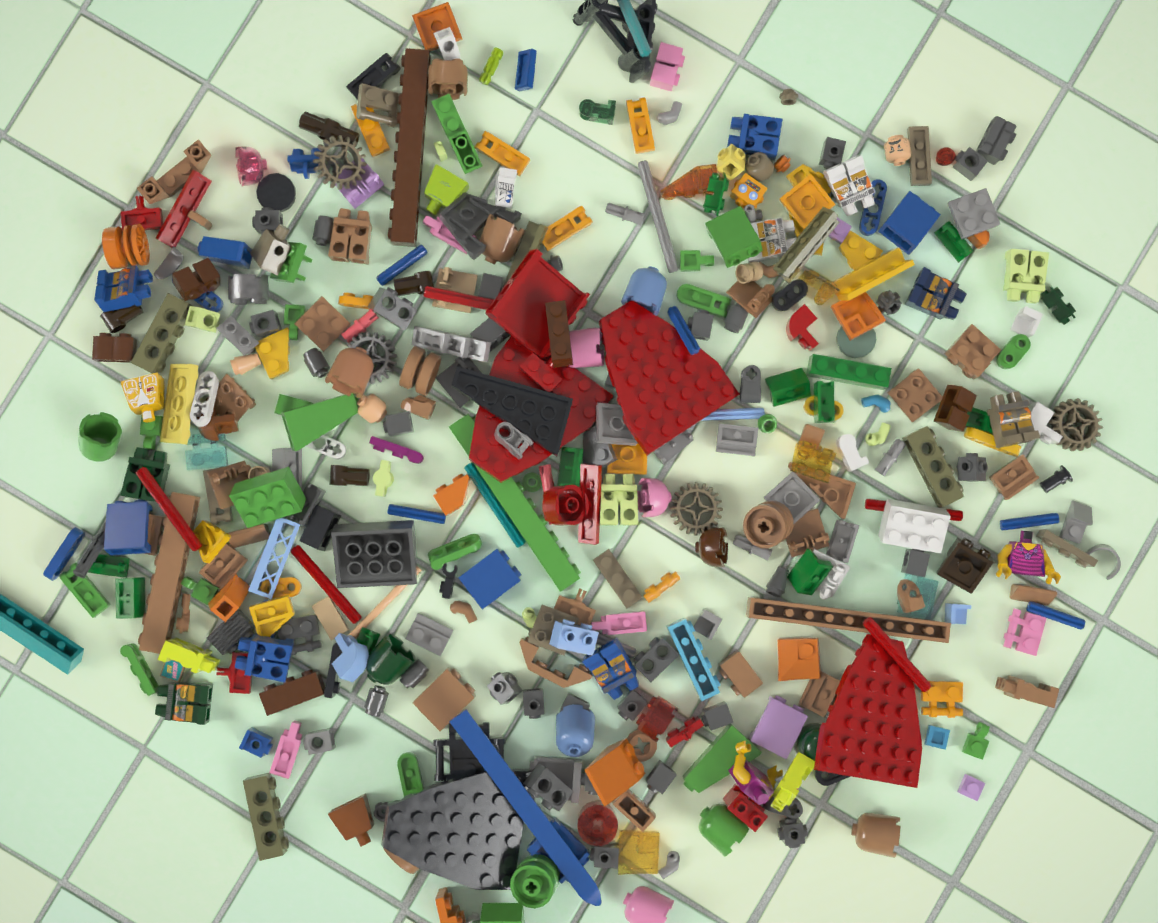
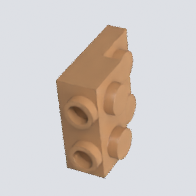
M971 324L944 354L951 364L958 365L962 369V373L967 378L974 380L985 371L1001 349L977 327Z

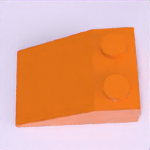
M627 738L607 746L584 769L603 806L611 803L639 782L646 774L643 764L638 760L634 748Z

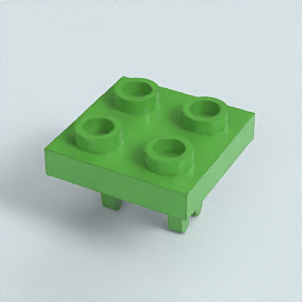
M288 242L291 248L278 276L271 273L270 278L294 283L295 279L305 281L306 277L297 274L302 261L311 263L313 259L304 255L307 248L306 245Z

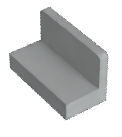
M291 448L272 449V472L289 467L300 488H302V449L298 451H292Z

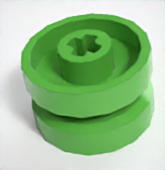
M534 854L533 856H527L521 861L511 878L510 889L513 897L518 903H523L525 907L534 909L543 907L550 901L559 885L560 873L558 867L550 858L544 855Z

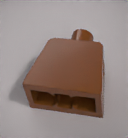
M366 793L332 809L328 813V816L346 841L356 837L360 847L371 842L367 831L373 828L374 820Z

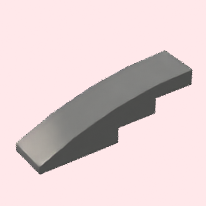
M414 326L411 345L439 353L488 362L491 342L441 330Z

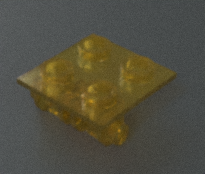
M805 269L798 279L805 281L806 284L818 290L814 297V302L817 305H823L829 298L832 299L840 291V289L836 288L837 285L830 280L825 281L819 277L820 275L817 272Z
M798 440L795 444L790 471L829 483L832 462L835 460L837 453L825 447L822 450V446H819L818 450H816V444L812 447L813 443Z

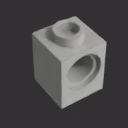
M333 728L312 731L305 735L303 745L304 749L308 750V755L332 751L336 748ZM315 737H320L323 740L322 746H317L314 743Z

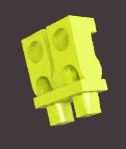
M177 637L165 641L157 659L162 662L178 661L183 667L192 668L191 672L194 673L201 671L211 673L216 671L220 659L211 656L212 650H204Z
M800 752L797 753L772 794L774 800L771 807L782 812L786 805L790 806L799 792L798 789L802 784V780L805 781L813 770L815 761Z

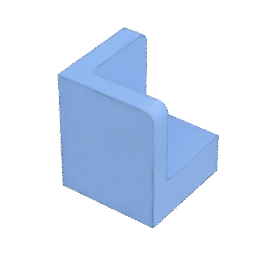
M945 603L944 622L966 624L967 609H971V605Z

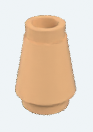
M257 353L234 357L233 360H230L235 375H243L261 365Z

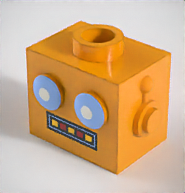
M745 173L741 179L736 180L729 197L734 199L735 204L743 209L749 204L753 205L756 209L757 205L764 200L763 195L768 188Z

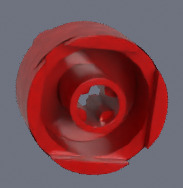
M576 485L550 488L543 494L542 508L544 519L557 526L581 523V520L587 515L589 510L587 495Z

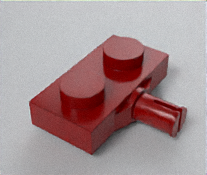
M143 196L135 197L137 208L120 212L122 230H124V226H132L134 224H141L144 230L161 229L163 225L162 209L160 207L146 208Z
M533 352L520 365V369L544 391L551 393L562 381V378L552 368V357L546 362Z
M232 652L230 667H217L218 672H216V675L228 676L230 681L229 693L250 694L252 675H244V670L235 668L237 656L248 657V653Z
M692 716L684 721V726L680 729L676 727L667 733L668 737L665 739L672 748L683 740L688 741L691 739L692 734L703 727L704 724L698 716L696 718Z

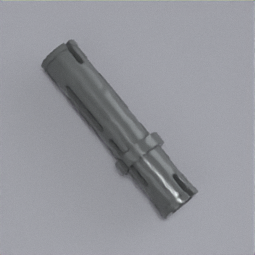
M104 522L98 534L93 536V542L75 570H73V574L84 579L104 548L106 522Z

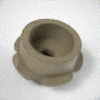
M785 89L779 96L781 104L788 106L796 104L799 97L793 89Z

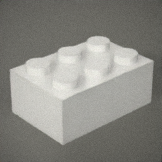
M886 499L878 537L884 544L941 553L951 516L945 508Z

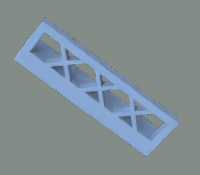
M285 517L276 519L248 590L249 592L272 599L299 530V523L288 520ZM285 523L295 526L292 535L284 538L282 530ZM283 541L286 551L284 554L277 556L275 552L276 545ZM276 560L279 566L278 572L270 575L267 568L270 562ZM269 579L272 586L269 593L259 590L262 581Z

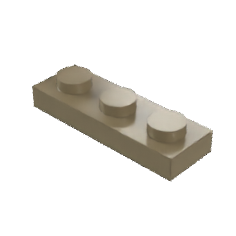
M929 126L908 127L907 134L911 149V157L909 158L910 185L930 186L932 184Z
M1040 529L1036 537L1041 539L1043 545L1050 548L1052 546L1055 547L1060 555L1066 558L1070 556L1076 560L1075 563L1080 567H1095L1099 561L1047 529Z
M609 549L593 559L626 609L643 598Z

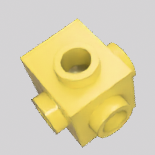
M731 144L719 152L717 156V170L722 174L724 172L730 181L745 170L746 154L742 149Z

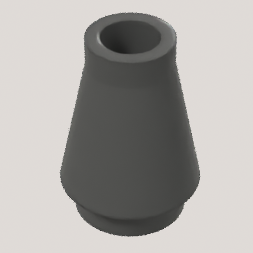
M780 566L777 567V570L766 585V592L768 594L781 597L785 593L789 570Z

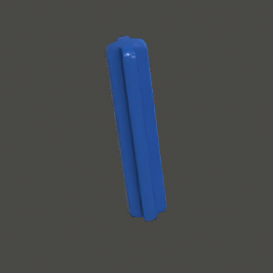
M422 244L379 274L376 277L377 281L381 286L387 284L428 253L426 248Z
M669 307L667 313L691 355L697 354L700 347L678 307Z
M389 504L387 510L389 515L440 524H444L446 521L445 514L394 504Z
M1058 513L1000 520L999 524L1000 529L1005 531L1059 523L1060 519Z
M1031 601L1027 605L1026 610L1033 614L1076 629L1083 630L1086 621L1084 619Z

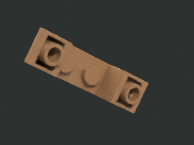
M199 139L183 151L187 157L158 180L151 176L137 187V190L149 204L175 195L184 187L192 170L200 174L203 172L212 155Z
M528 636L526 639L521 638L519 643L527 668L533 673L562 688L592 678L593 675L590 673L589 668L582 664L579 667L574 665L567 679L565 678V673L557 669L554 672L547 669L548 665L540 660L534 662L533 659L539 646L527 642Z

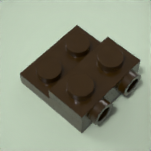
M957 537L936 573L972 594L994 561L987 549L981 547L979 550L973 546L974 543L965 537L961 540Z

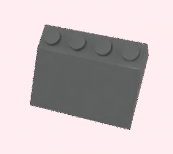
M414 520L334 525L331 537L337 588L417 584Z

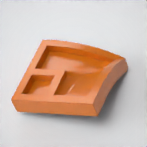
M866 292L851 300H841L831 306L833 313L850 341L886 321Z
M779 638L777 640L778 681L821 678L819 638Z

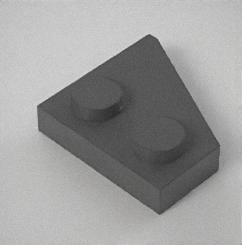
M597 426L583 433V463L602 465V468L618 460L611 444L597 443Z

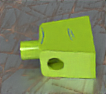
M436 164L424 192L425 197L430 200L426 210L436 216L441 207L445 209L464 192L466 193L469 190L468 182Z

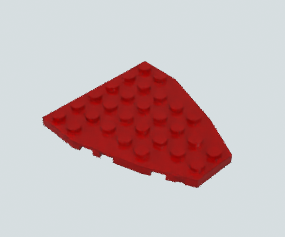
M631 300L599 320L600 331L602 332V345H604L606 353L605 363L612 386L615 387L617 392L618 405H621L624 424L646 456L740 395L715 359L701 348L697 354L691 355L675 327L662 318L653 315L652 312Z
M511 336L496 355L489 375L543 390L520 369V365L532 352ZM551 355L548 357L546 356V358L540 359L547 362L551 358ZM569 366L553 368L554 372L562 378V381L551 393L573 399L560 449L584 431L590 429L596 421V405L598 403L608 404L614 396L582 372ZM479 406L475 418L469 460L500 483L532 466L540 464L553 455L532 441L533 445L528 446L522 454L523 457L521 459L516 458L494 436L497 426L504 421ZM500 429V430H499V433H500L501 436H503V437H508V436H509V431H508V430H506V429Z
M866 634L861 647L854 654L856 655L852 665L846 667L835 692L837 695L835 702L827 710L830 712L826 722H822L820 726L814 770L918 788L922 740L914 682L871 634ZM891 639L907 657L904 642Z

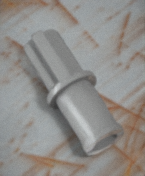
M608 203L605 209L606 213L622 218V221H630L640 226L645 213L629 209V206L624 208L612 203Z
M895 439L887 453H883L884 457L874 470L885 477L894 462L897 463L896 459L906 444L900 439Z
M739 534L733 540V545L748 551L750 555L754 554L766 561L769 560L773 551L769 548H759Z

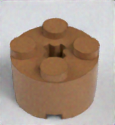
M439 58L432 60V64L428 68V92L431 96L434 93L440 98L450 94L452 100L460 99V95H467L468 69L463 64V60L453 59L451 61Z

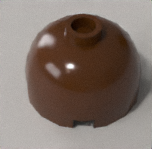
M724 527L706 530L701 534L699 542L695 543L696 553H699L700 559L711 567H725L724 564H727L728 543H725L724 537H727Z

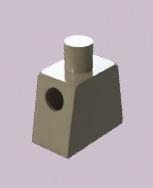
M279 224L275 232L266 229L250 252V255L261 269L277 276L291 248V245L285 239L290 231L286 226Z

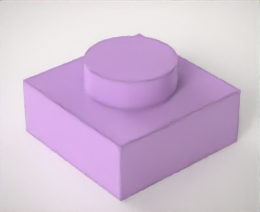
M837 218L840 223L828 237L841 244L852 226Z
M965 774L957 792L978 802L986 783Z

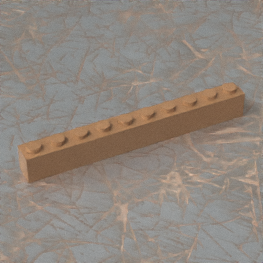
M748 597L746 617L869 633L864 627L863 621L871 617L888 636L949 643L951 623L755 597Z

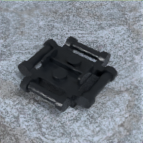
M489 722L478 724L491 743L496 745V750L504 759L506 738L490 737ZM449 723V739L433 740V746L436 748V774H434V781H446L453 778L461 779L468 777L467 774H478L486 771L463 739L456 737L457 731L451 723ZM444 746H449L450 773H444Z

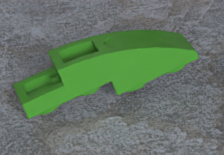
M450 94L431 101L464 174L482 167L483 165Z

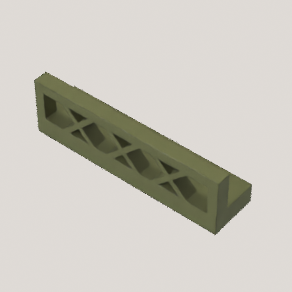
M822 207L773 267V270L786 283L790 284L840 223L837 220L838 215L835 211Z
M532 221L528 222L503 287L528 252L534 249L540 250L548 230L545 225H539Z

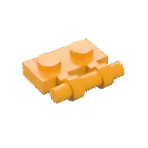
M676 571L672 574L670 572L666 573L660 578L662 582L656 586L653 583L644 590L646 594L643 597L648 603L659 597L661 593L680 580V576Z
M929 681L931 688L926 692L921 691V701H929V707L921 708L922 715H929V717L935 718L937 716H947L948 718L963 716V709L955 708V702H963V682ZM937 702H947L946 708H937Z

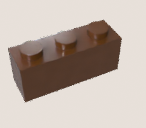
M565 300L547 302L545 306L553 368L573 365L566 302Z
M313 669L302 672V677L297 679L291 676L286 678V681L281 685L276 686L273 683L263 687L264 691L259 693L266 715H272L324 695L325 684L320 671L313 672Z

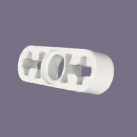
M205 371L199 376L191 407L190 419L198 427L206 426L210 422L217 395L219 379L211 371ZM209 395L208 401L200 402L202 396Z
M325 435L321 436L324 439V445L321 448H316L314 441L305 446L334 459L343 458L347 452L346 446L342 442ZM328 444L333 447L340 445L341 454L337 453L335 456V452L327 448Z

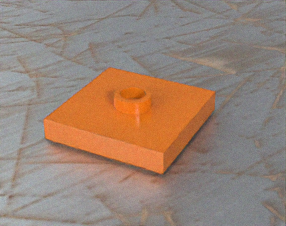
M449 2L412 15L423 46L429 52L439 49L433 33L448 27L451 28L456 42L463 40Z

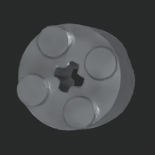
M255 274L227 276L228 300H230V303L247 305V301H250V303L267 304V300H269L268 275L261 274V277H256Z

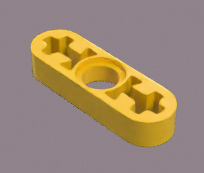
M966 428L964 434L966 439L1018 457L1021 450L1020 445L996 448L994 435L976 428Z

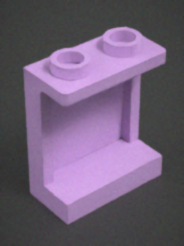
M778 695L775 698L769 696V702L754 732L751 731L748 739L787 760L808 716L803 713L805 709L794 704L791 707L785 704L786 699Z

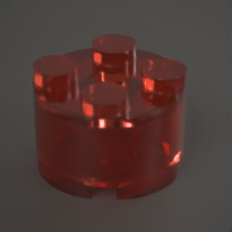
M660 695L657 698L655 696L651 698L646 706L649 708L646 715L642 713L635 723L638 725L637 729L655 742L659 740L656 736L658 734L663 735L675 715L672 712H677L679 709Z
M595 800L581 808L577 818V827L582 840L589 845L604 846L615 838L618 820L615 810L609 804L603 806L601 800ZM595 820H597V821H600V820H601V826H599V825H595V826H594V821H595Z

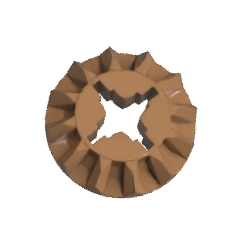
M636 729L627 737L628 742L634 747L635 755L640 762L647 761L654 756L657 750V742L652 733L645 729ZM638 737H640L643 743H648L644 746V753L639 748L634 747L638 744Z

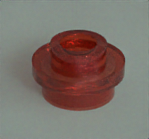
M949 147L940 149L936 154V162L941 166L950 165L956 159L955 152Z

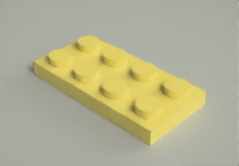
M170 364L160 442L188 444V439L190 438V412L199 375L198 365Z

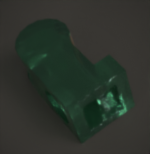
M585 99L580 103L579 115L583 120L613 125L616 110L615 100H608V105L594 103L590 99Z

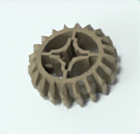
M342 135L337 137V141L334 136H331L330 142L324 139V146L321 144L317 146L321 152H314V155L319 157V159L313 160V163L319 165L314 168V171L320 170L321 174L317 176L318 179L324 176L323 184L325 185L330 181V188H334L336 184L338 190H341L343 185L345 189H349L350 184L356 186V180H362L360 174H365L366 172L361 168L367 165L366 162H361V159L365 158L366 155L359 154L362 151V147L356 149V141L349 144L350 137H346L343 142ZM332 147H341V151L338 152L337 156L326 153ZM348 151L351 153L354 163L348 160ZM341 158L344 165L339 167L336 160ZM325 160L332 166L333 175L327 170ZM342 170L353 171L346 179L338 178Z
M1077 398L1074 401L1072 399H1067L1066 402L1062 401L1059 403V406L1053 408L1055 412L1051 417L1053 420H1050L1048 424L1052 425V430L1063 436L1060 442L1056 444L1057 446L1062 444V449L1066 450L1069 448L1073 452L1076 449L1083 451L1084 447L1088 449L1091 447V443L1095 444L1097 442L1095 437L1101 436L1098 430L1103 429V426L1099 425L1098 422H1101L1103 419L1097 418L1096 415L1100 411H1093L1095 405L1088 406L1087 400L1081 402ZM1067 412L1068 415H1066V422L1062 424V419L1065 413ZM1079 412H1081L1086 417V419H1083L1080 416ZM1075 422H1076L1077 424H1078V423H1082L1081 425H1078V426L1075 427V428H1074V426L1068 427V425H1072V424L1075 423ZM1088 426L1087 433L1083 437L1082 435H1084V428ZM1064 431H1068L1074 440L1070 439Z
M698 482L694 483V488H692L690 483H687L688 490L681 486L680 491L682 494L675 492L674 495L678 499H671V502L676 505L670 506L669 510H675L676 513L671 514L670 517L674 518L677 516L678 520L673 523L674 525L682 524L679 527L680 531L687 527L686 534H690L691 529H693L694 536L698 535V529H700L702 534L705 532V527L707 529L712 528L711 523L715 526L718 525V522L714 520L715 518H722L721 515L717 514V511H723L722 507L717 508V504L722 503V500L715 501L714 498L718 497L719 494L714 493L711 495L713 487L706 491L705 483L702 484L701 488H699ZM693 493L692 503L690 505H681L683 498L687 494ZM699 493L709 499L711 506H705L701 503ZM694 503H697L698 507L706 508V510L698 511L699 514L696 515L695 511L686 508H691V506H694ZM680 511L691 514L693 525L683 519ZM703 512H712L710 518L704 524L699 525L700 515Z

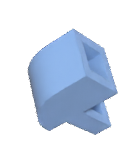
M339 633L335 640L343 653L332 665L340 679L354 682L367 666L369 658L367 646L359 644L352 635Z

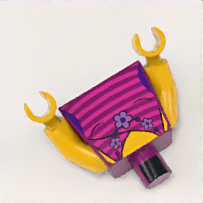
M1021 530L1020 542L1009 541L997 555L999 569L996 572L997 577H1000L1002 573H1004L1005 579L1011 573L1045 577L1047 575V584H1051L1052 578L1056 581V584L1061 579L1060 574L1055 571L1046 550L1043 549V545L1032 543V531Z
M746 741L739 742L735 746L738 753L735 763L728 771L743 793L759 805L765 804L772 797L776 784L775 779L783 776V770L777 771V765L767 770V777L746 760L744 754L751 752V745L746 744Z

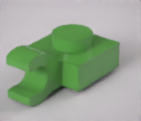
M700 250L680 251L681 272L700 271V265L714 266V256H700Z
M285 304L284 325H290L289 340H298V327L294 323L305 313L306 307L303 305Z
M141 415L140 435L145 436L143 448L155 450L156 436H161L162 416H155V421L146 423L143 422Z
M187 576L181 582V585L194 590L191 594L192 597L206 605L215 597L219 590L216 585H213L204 578L197 582Z
M978 722L975 734L968 733L962 752L983 760L989 744V740L984 738L988 734L990 727Z

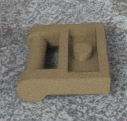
M362 83L359 85L357 119H369L395 128L397 124L396 114L399 93ZM366 107L388 112V116L366 111Z

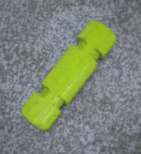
M497 47L493 49L492 55L483 69L484 73L480 75L479 82L484 85H489L491 76L494 75L499 60L503 56V51Z

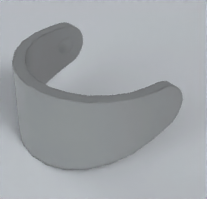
M173 246L170 253L153 275L160 280L169 277L180 267L184 260V255Z
M1106 544L1096 545L1086 553L1090 555L1097 550H1108L1116 556V567L1106 577L1107 580H1110L1120 570V557L1113 547Z

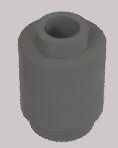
M320 215L318 220H315L312 239L316 241L317 245L327 246V244H330L334 225L333 218Z
M739 303L730 305L724 321V329L737 334L743 329L748 316L747 310Z
M312 348L303 354L304 362L313 377L322 378L328 374L330 366L321 351H318L317 348Z
M417 659L401 675L400 682L407 689L409 687L414 688L427 676L426 673L429 669L420 659Z
M375 685L374 688L369 689L364 705L366 714L380 717L381 713L384 712L389 695L385 687Z

